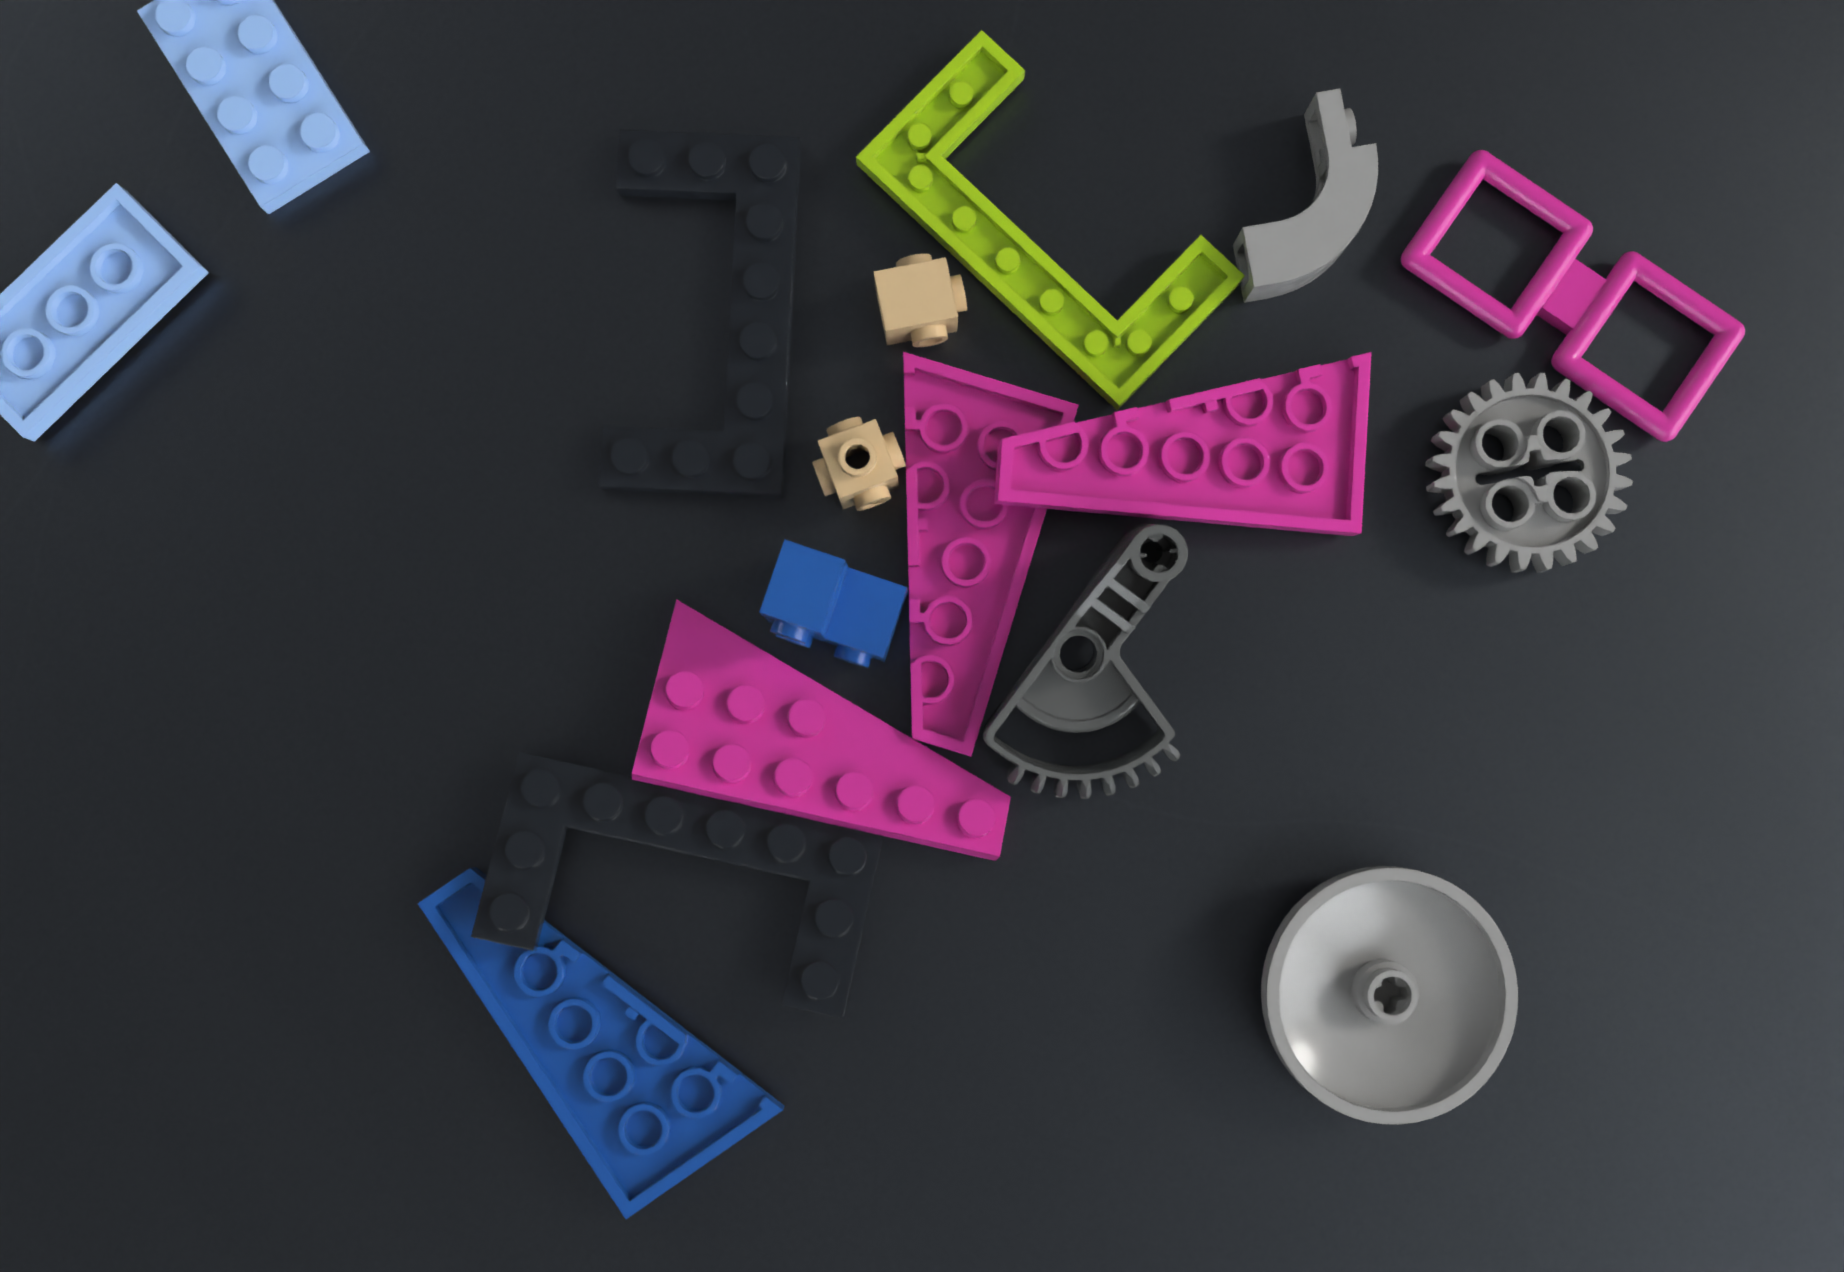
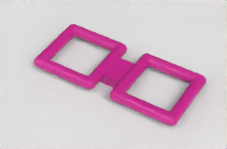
M1485 150L1474 151L1401 255L1403 267L1507 338L1516 339L1521 337L1535 316H1539L1566 335L1551 359L1552 367L1557 372L1585 391L1592 392L1595 398L1657 440L1662 442L1673 440L1745 335L1744 325L1637 252L1629 251L1624 253L1606 279L1575 259L1593 233V225L1590 220ZM1482 180L1563 233L1511 309L1431 256L1435 247ZM1633 281L1714 335L1663 412L1582 358Z

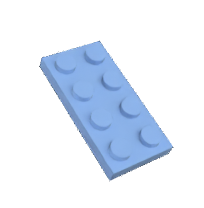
M153 0L137 10L248 189L266 213L274 212L370 152L274 0Z
M115 183L0 294V415L23 438L33 442L56 422L209 273L119 184Z

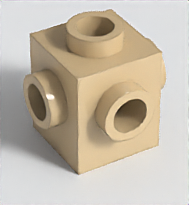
M861 417L849 418L830 426L826 430L828 437L818 440L823 458L812 462L824 495L828 496L837 493L842 509L855 505L857 511L875 507L891 499L890 492L899 489L896 470L906 466L893 431L882 435L876 419L863 423ZM862 451H866L869 454V462L863 468L854 469L846 463V457Z

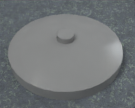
M1375 866L1348 871L1325 881L1307 893L1290 910L1277 929L1268 948L1261 980V1002L1266 1030L1272 1046L1288 1072L1303 1088L1322 1103L1349 1117L1377 1124L1399 1125L1416 1123L1447 1113L1473 1096L1488 1081L1503 1059L1513 1035L1518 1010V985L1513 958L1500 929L1485 909L1470 895L1454 884L1435 875L1403 867Z

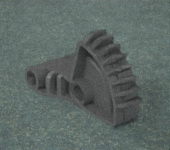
M1139 524L1131 527L1121 536L1070 611L986 722L983 730L985 743L999 755L1012 762L1007 775L1009 783L1016 785L1022 779L1025 770L1033 772L1030 779V789L1033 793H1041L1046 777L1055 778L1053 787L1057 798H1065L1068 792V780H1077V789L1082 799H1089L1092 793L1090 781L1092 779L1100 778L1102 789L1109 796L1115 794L1116 789L1113 775L1122 773L1129 787L1134 788L1139 785V779L1133 768L1143 763L1146 770L1153 777L1161 773L1160 766L1152 758L1160 750L1172 761H1177L1180 758L1179 751L1170 743L1175 736L1174 729L1120 656V648L1124 641L1136 628V625L1151 608V605L1169 581L1183 571L1187 562L1188 547L1184 537L1176 529L1167 525ZM1149 541L1157 542L1160 547H1157L1156 550L1162 551L1161 558L1154 563L1145 561L1143 558L1147 557V554L1141 553L1143 545ZM1073 636H1085L1091 641L1093 646V656L1090 662L1078 669L1064 666L1060 659V649L1063 643ZM1140 703L1157 725L1156 733L1130 752L1105 762L1079 766L1058 765L1031 758L1016 751L995 736L997 730L1014 708H1017L1027 717L1047 728L1062 732L1083 733L1099 730L1118 722Z

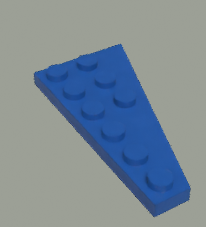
M477 867L467 869L417 903L625 1219L783 1111L785 1105L545 920L537 951L471 937L487 876Z

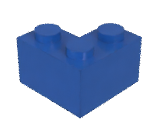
M784 539L759 613L772 624L770 632L776 634L775 637L806 648L811 647L814 638L837 646L834 657L869 668L872 658L883 662L886 660L908 595V588L849 568L845 559Z

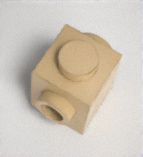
M915 254L899 259L894 268L873 271L875 290L887 345L912 341L913 347H928L948 340L947 333L957 332L958 312L967 311L966 295L961 275L950 276L946 257L932 260L930 254Z

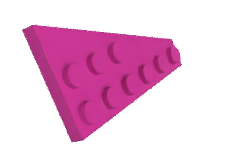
M903 352L912 739L971 757L1047 511L1044 508L994 504L998 442L1002 438L1074 422L1079 405Z
M1372 352L1352 356L1346 360L1329 364H1318L1301 368L1294 372L1265 379L1258 378L1181 396L1150 406L1117 411L1111 415L1086 421L1070 422L1002 438L998 442L994 504L1344 536L1361 534Z
M676 599L632 770V780L996 861L1000 857L1011 800L1009 795Z

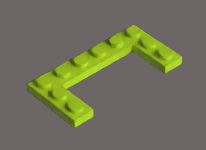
M981 30L856 156L857 166L1108 403L1118 410L1243 281L1245 275L1208 240L1200 235L1118 320L1104 309L946 160L1024 80L1025 70Z

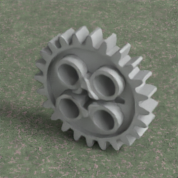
M1514 373L1505 379L1504 390L1495 379L1490 380L1481 387L1482 398L1471 391L1459 400L1465 413L1453 409L1442 418L1453 432L1440 431L1431 439L1435 446L1445 451L1444 454L1431 457L1425 464L1430 469L1441 472V478L1426 486V490L1432 493H1444L1446 499L1445 502L1433 510L1435 516L1452 513L1456 519L1446 532L1448 537L1455 536L1464 531L1470 535L1464 550L1467 555L1478 551L1484 546L1487 547V566L1492 567L1500 564L1507 555H1509L1511 572L1514 573L1525 570L1530 558L1537 573L1552 569L1553 556L1561 566L1576 562L1575 548L1584 554L1598 548L1597 541L1592 533L1604 536L1613 533L1616 529L1605 514L1620 513L1625 511L1628 506L1621 499L1613 495L1614 491L1632 486L1633 480L1616 474V467L1632 460L1631 454L1613 452L1612 444L1620 440L1625 433L1623 430L1605 432L1601 426L1611 414L1609 408L1600 410L1593 415L1587 410L1592 399V392L1587 391L1574 400L1569 398V379L1565 378L1551 390H1548L1545 373H1539L1531 378L1527 388L1520 373ZM1545 426H1551L1561 434L1563 438V449L1561 452H1556L1546 445L1543 438ZM1484 434H1491L1502 443L1504 456L1501 461L1489 458L1482 447ZM1572 461L1578 462L1581 466L1579 472H1551L1535 481L1530 476H1522L1497 483L1479 485L1475 480L1478 474H1506L1521 465L1524 466L1525 470H1536ZM1556 485L1565 487L1571 493L1573 498L1571 513L1560 510L1555 504L1553 492ZM1495 493H1500L1511 501L1514 510L1510 522L1500 519L1494 513L1492 498Z

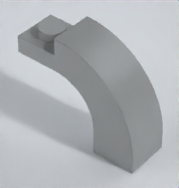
M1340 88L1316 92L1304 113L1316 174V191L1313 203L1303 212L1289 219L1243 227L1233 244L1237 268L1245 275L1240 283L1244 303L1281 296L1297 290L1316 279L1337 260L1366 220L1377 186L1376 143L1352 147L1357 137L1355 116L1351 108L1344 109Z

